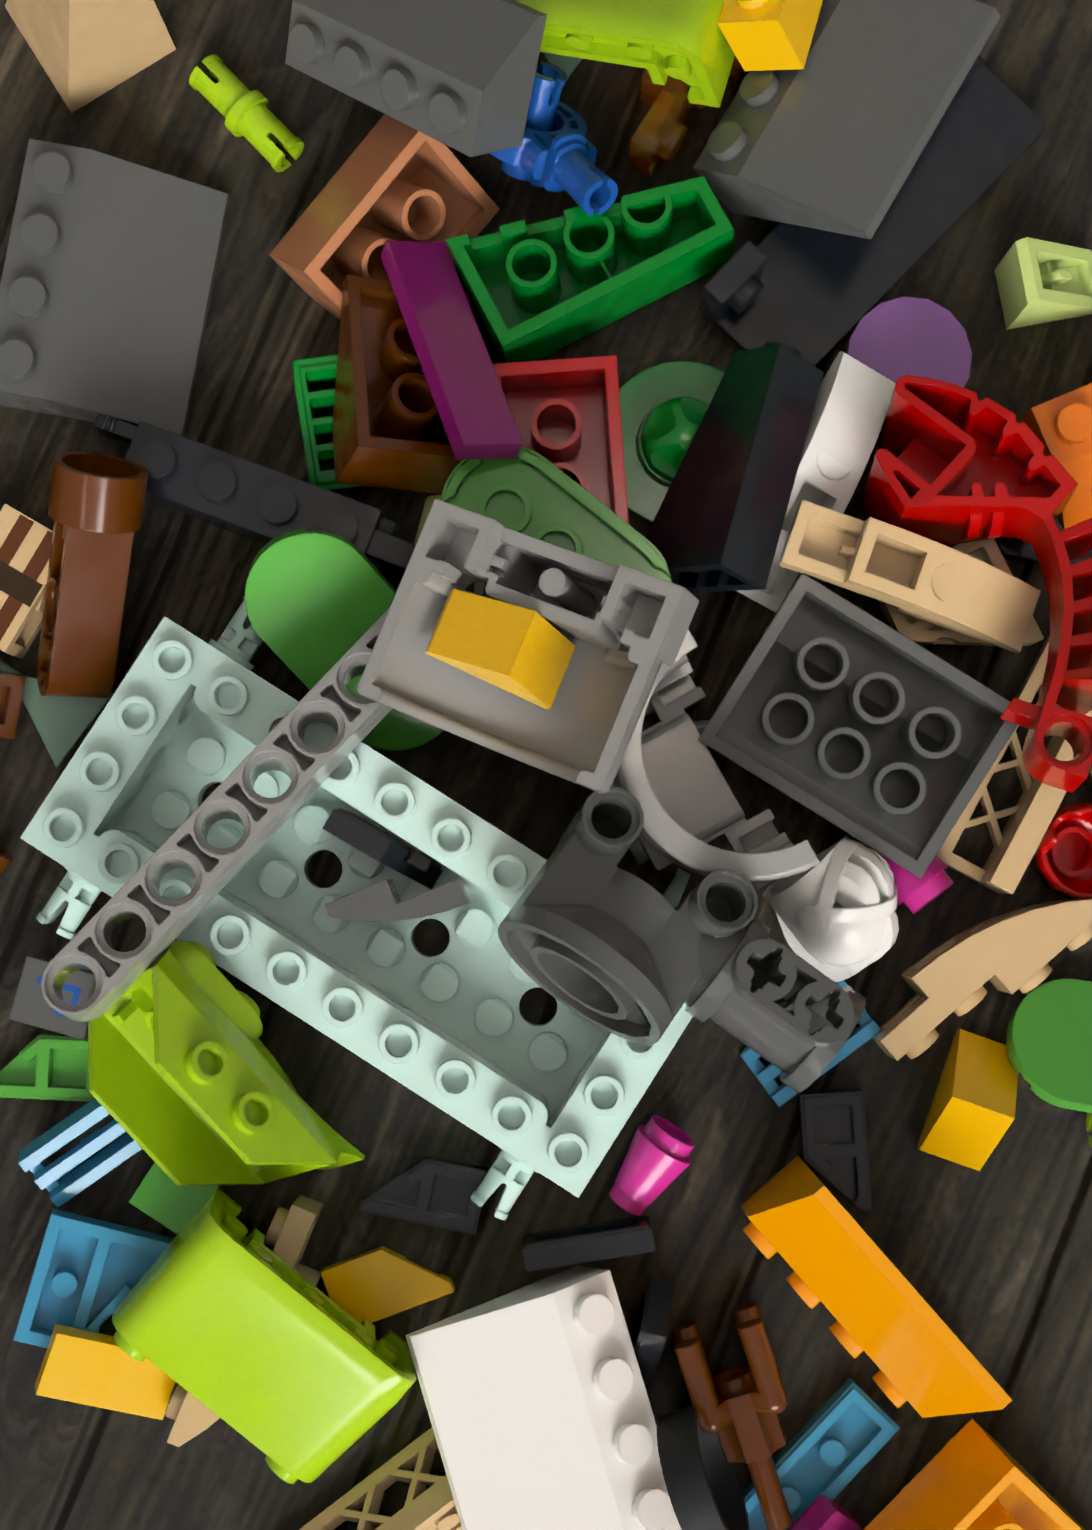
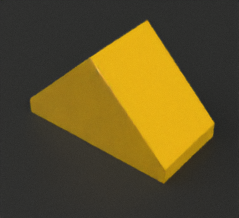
M452 589L424 653L544 709H550L576 646L535 610Z
M957 1028L917 1145L918 1150L977 1171L981 1170L1015 1119L1018 1074L1009 1060L1005 1044Z

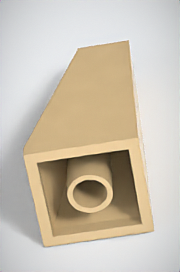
M7 0L5 4L6 10L71 113L176 50L154 0Z

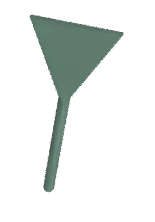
M0 658V671L22 675ZM25 676L22 700L56 768H58L113 696L114 692H111L108 698L42 696L39 692L37 678Z

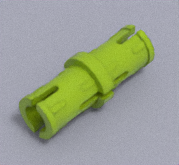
M213 54L204 58L202 63L210 70V75L217 83H214L196 66L190 75V86L198 90L225 117L224 124L235 137L244 136L271 164V167L279 173L288 169L291 166L290 162L275 144H280L297 160L303 152L304 142L299 137H296L268 109V99L258 90L250 91L225 66L218 55Z

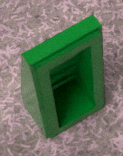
M338 354L300 359L292 362L309 482L332 492L369 488V486L336 483L335 469L322 471L321 460L334 459L333 443L319 445L318 435L333 433V416L316 418L315 409L334 406L335 389L312 392L311 384L336 381Z

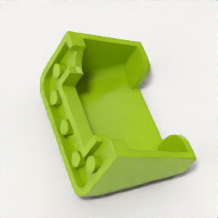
M516 0L547 14L540 52L645 68L653 84L665 86L669 75L689 85L690 89L687 96L689 103L720 108L735 57L734 52L717 25L723 0Z
M217 1188L116 1307L112 1315V1323L117 1330L113 1335V1339L119 1348L131 1358L137 1361H144L147 1358L267 1455L265 1457L267 1465L279 1478L289 1484H294L298 1479L305 1483H312L396 1405L416 1381V1370L408 1343L391 1329L387 1331L380 1341L375 1340V1325L366 1318L359 1323L264 1245L265 1235L255 1228L246 1237L248 1229L236 1218L242 1211V1207Z

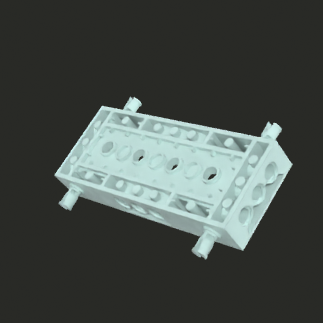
M245 596L243 598L244 601L217 642L210 639L209 643H206L164 616L20 837L28 844L63 865L67 870L65 877L43 910L36 916V919L41 924H50L67 907L56 931L57 934L67 939H72L76 934V929L100 892L102 891L113 897L202 804L205 791L213 784L222 783L299 703V701L252 672L255 666L250 661L263 643V640L256 633L248 618ZM315 722L304 728L300 739L309 747L322 748L334 741L337 731L327 723ZM360 742L343 762L176 938L184 942L194 941L201 944L212 954L216 965L497 1145L502 1151L470 1198L481 1207L502 1183L506 1184L494 1214L496 1218L504 1221L509 1216L510 1209L534 1171L542 1174L579 1198L693 1017L685 1011L686 1004L684 1003L662 1037L654 1044L637 1043L614 1035L584 1019L557 999V1010L551 1020L543 1024H534L527 1021L520 1011V999L528 990L541 987L516 964L505 950L498 936V927L547 860L363 742ZM266 771L258 776L254 783V790L262 797H278L287 791L291 779L282 771ZM333 809H346L440 864L443 872L433 889L456 879H461L471 903L445 912L400 921H354L329 916L325 906L326 903L386 879L393 880L401 902L431 890L322 829ZM233 819L218 820L209 829L207 842L215 848L224 849L232 847L242 837L244 827ZM323 850L335 853L342 863V875L339 881L328 888L315 885L309 878L307 871L308 863L312 856ZM183 868L169 871L160 881V895L170 900L184 898L194 887L195 874ZM680 868L677 869L676 876L663 895L674 908L679 904L690 878V874ZM425 919L439 920L449 931V944L446 950L439 955H425L414 944V930Z

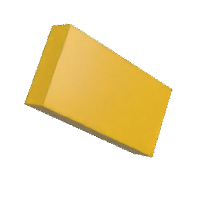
M55 1324L35 1382V1393L39 1396L163 1420L176 1382L147 1358L144 1361H137L128 1356L119 1348L111 1335Z

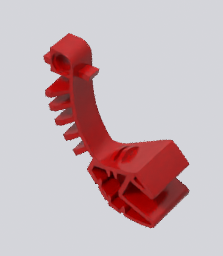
M913 375L900 377L895 383L880 434V444L884 449L880 448L876 451L861 506L867 518H875L946 546L999 537L1016 538L1032 545L1040 562L1048 594L1050 637L1047 663L1037 704L1013 698L999 719L1029 728L1022 754L1025 769L1029 774L1043 784L1073 793L1087 779L1092 764V717L1086 715L1092 710V558L1072 565L1070 561L1083 558L1092 548V518L1075 524L1061 532L1054 519L1064 510L1078 483L1053 455L1044 456L1045 446L1025 422L1017 423L1016 415L988 397L980 401L976 392L956 384ZM1052 735L1065 739L1072 747L1073 760L1061 761L1052 757L1046 750L1044 737Z

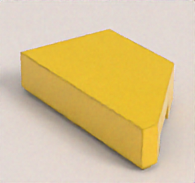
M384 1246L324 1267L320 1272L329 1298L359 1323L365 1318L373 1323L455 1291L452 1278L442 1273L439 1275Z

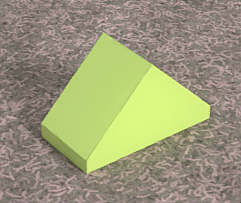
M1025 237L1014 242L995 268L1006 330L1092 314V250Z

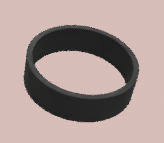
M692 1405L660 1415L657 1421V1446L660 1464L670 1501L681 1529L750 1530L746 1504L734 1462L727 1463L717 1433L708 1434L701 1430L697 1422L696 1410Z

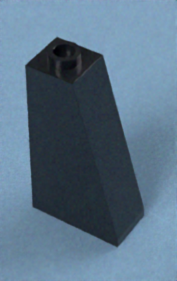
M773 341L765 343L763 347L734 353L645 537L661 552L666 560L672 583L685 587L690 593L766 589L824 373L803 359L801 352L796 347L787 343Z

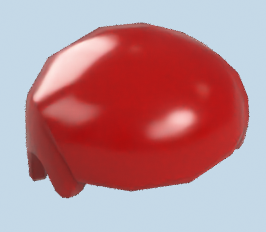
M1077 802L1059 809L1055 813L1035 852L1037 869L1052 889L1074 899L1092 898V802Z

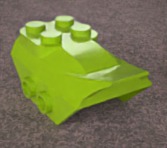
M174 940L107 1012L97 1019L88 1021L89 1092L177 1186L261 1185L314 1169L326 1171L364 1160V1154L331 1128L298 1095L286 1073L259 1039L263 1033V1025L260 1020V1010L257 1004L247 994L235 989L216 968V961L212 954L201 944L194 941Z

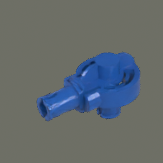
M539 61L522 146L490 154L502 161L501 168L509 176L529 181L532 185L544 187L547 191L559 192L565 190L587 215L592 216L593 212L597 216L601 215L614 204L618 193L617 183L594 165L597 150L585 138L587 126L583 118L575 110L559 101L563 86L567 81V74L556 65Z

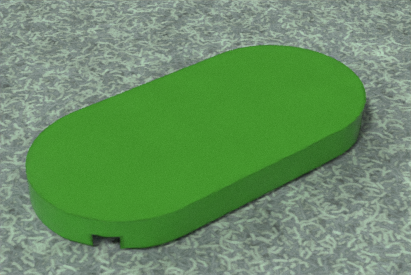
M521 447L516 458L465 459L455 467L444 485L441 501L494 519L508 529L619 568V565H623L672 583L666 560L648 539L549 460L531 449Z
M302 529L288 531L273 538L257 553L251 563L247 577L245 605L248 618L256 633L304 685L311 690L390 608L397 591L368 558L347 538L324 530L320 532ZM362 675L351 679L346 686L348 692L356 698L369 699L360 695L357 691ZM392 709L361 742L382 750H408L431 741L443 729Z
M1058 979L1046 982L1033 989L1012 1013L1006 1033L1009 1060L1016 1073L1019 1074L1021 1072L1025 1081L1031 1085L1029 1089L1042 1100L1057 1107L1092 1113V982L1079 979Z

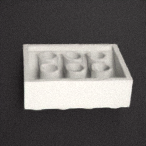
M576 1265L405 1335L462 1530H682L666 1488L658 1453L656 1421L610 1270Z

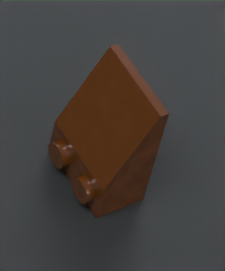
M347 275L343 281L332 423L336 483L442 494L449 475L463 460H456L391 283L387 280ZM465 292V295L469 303L468 292Z

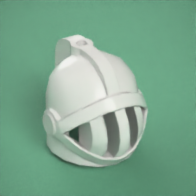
M846 836L816 855L820 864L804 872L777 879L763 893L765 899L776 912L783 935L794 953L834 982L848 979L880 959L893 946L899 932L898 917L895 912L898 902V887L894 883V876L887 861L876 851L867 848L862 842L848 839Z

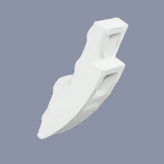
M840 351L820 385L766 589L737 591L774 612L778 610L799 575V572L778 565L799 503L805 500L844 513L875 446L894 390L895 382L845 352Z

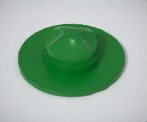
M667 362L638 373L619 389L628 509L639 517L653 523L725 372L697 362Z

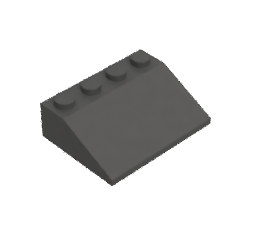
M823 0L804 69L750 71L743 79L740 89L717 128L711 133L708 143L693 166V170L700 177H705L711 190L732 213L871 240L997 25L1001 15L995 7L977 0Z
M29 139L0 283V405L95 422L99 414L137 427L139 422L143 421L185 437L230 202L229 194L92 149Z
M802 573L796 579L698 740L915 876L922 878L1018 725L999 719L1010 704L1009 700Z

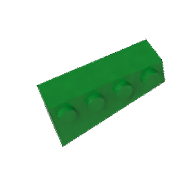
M701 176L623 195L621 202L613 204L606 212L598 216L594 212L592 216H589L578 206L563 210L564 216L528 225H526L525 220L500 225V232L469 239L467 233L446 239L459 280L465 292H468V297L503 363L537 361L723 267L732 258L734 229L705 177Z

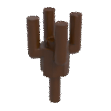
M747 1302L733 1308L737 1329L749 1367L733 1368L720 1373L715 1378L713 1377L696 1321H687L674 1326L671 1329L676 1342L674 1350L692 1406L697 1413L699 1427L705 1433H717L727 1463L743 1462L747 1464L768 1530H784L790 1527L793 1521L772 1458V1454L776 1450L787 1444L779 1413L786 1408L788 1400L757 1302Z

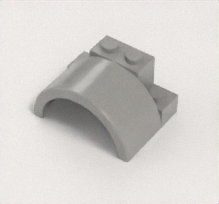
M435 499L359 681L357 691L362 696L411 717L604 794L609 792L661 664L673 667L699 600L685 587L623 565H619V568L508 529L489 517ZM471 583H487L485 588L487 595L498 601L537 611L576 646L550 709H544L424 653L452 589L469 592L465 589Z
M688 629L673 667L661 664L611 786L620 787L630 792L639 801L644 813V824L640 834L628 850L638 866L649 861L654 871H659L671 863L706 877L710 873L721 869L734 870L744 875L753 884L755 890H759L776 879L804 872L820 864L808 840L793 845L785 832L778 833L772 822L775 817L770 809L763 810L746 820L741 806L710 751L704 743L698 740L700 734L685 710L701 702L706 695L701 686L699 688L695 686L689 675L694 670L688 662L689 659L686 654L698 645ZM652 713L657 724L642 731L644 717ZM721 836L726 847L720 849L707 843Z

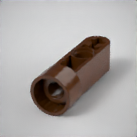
M81 451L64 452L54 457L48 515L54 520L37 661V681L39 692L42 696L108 698L111 694L134 532L139 530L142 525L149 474L147 468L139 463L118 456Z

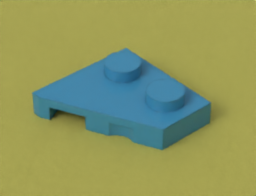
M53 1208L13 1341L47 1348L55 1324L99 1333L100 1326L114 1313L119 1303L174 1238Z

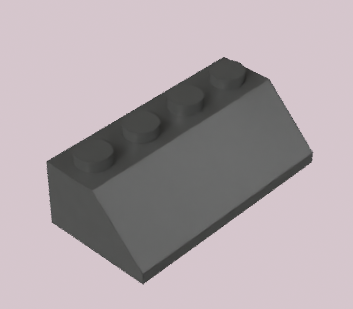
M292 0L285 64L469 157L522 146L547 14L516 0Z

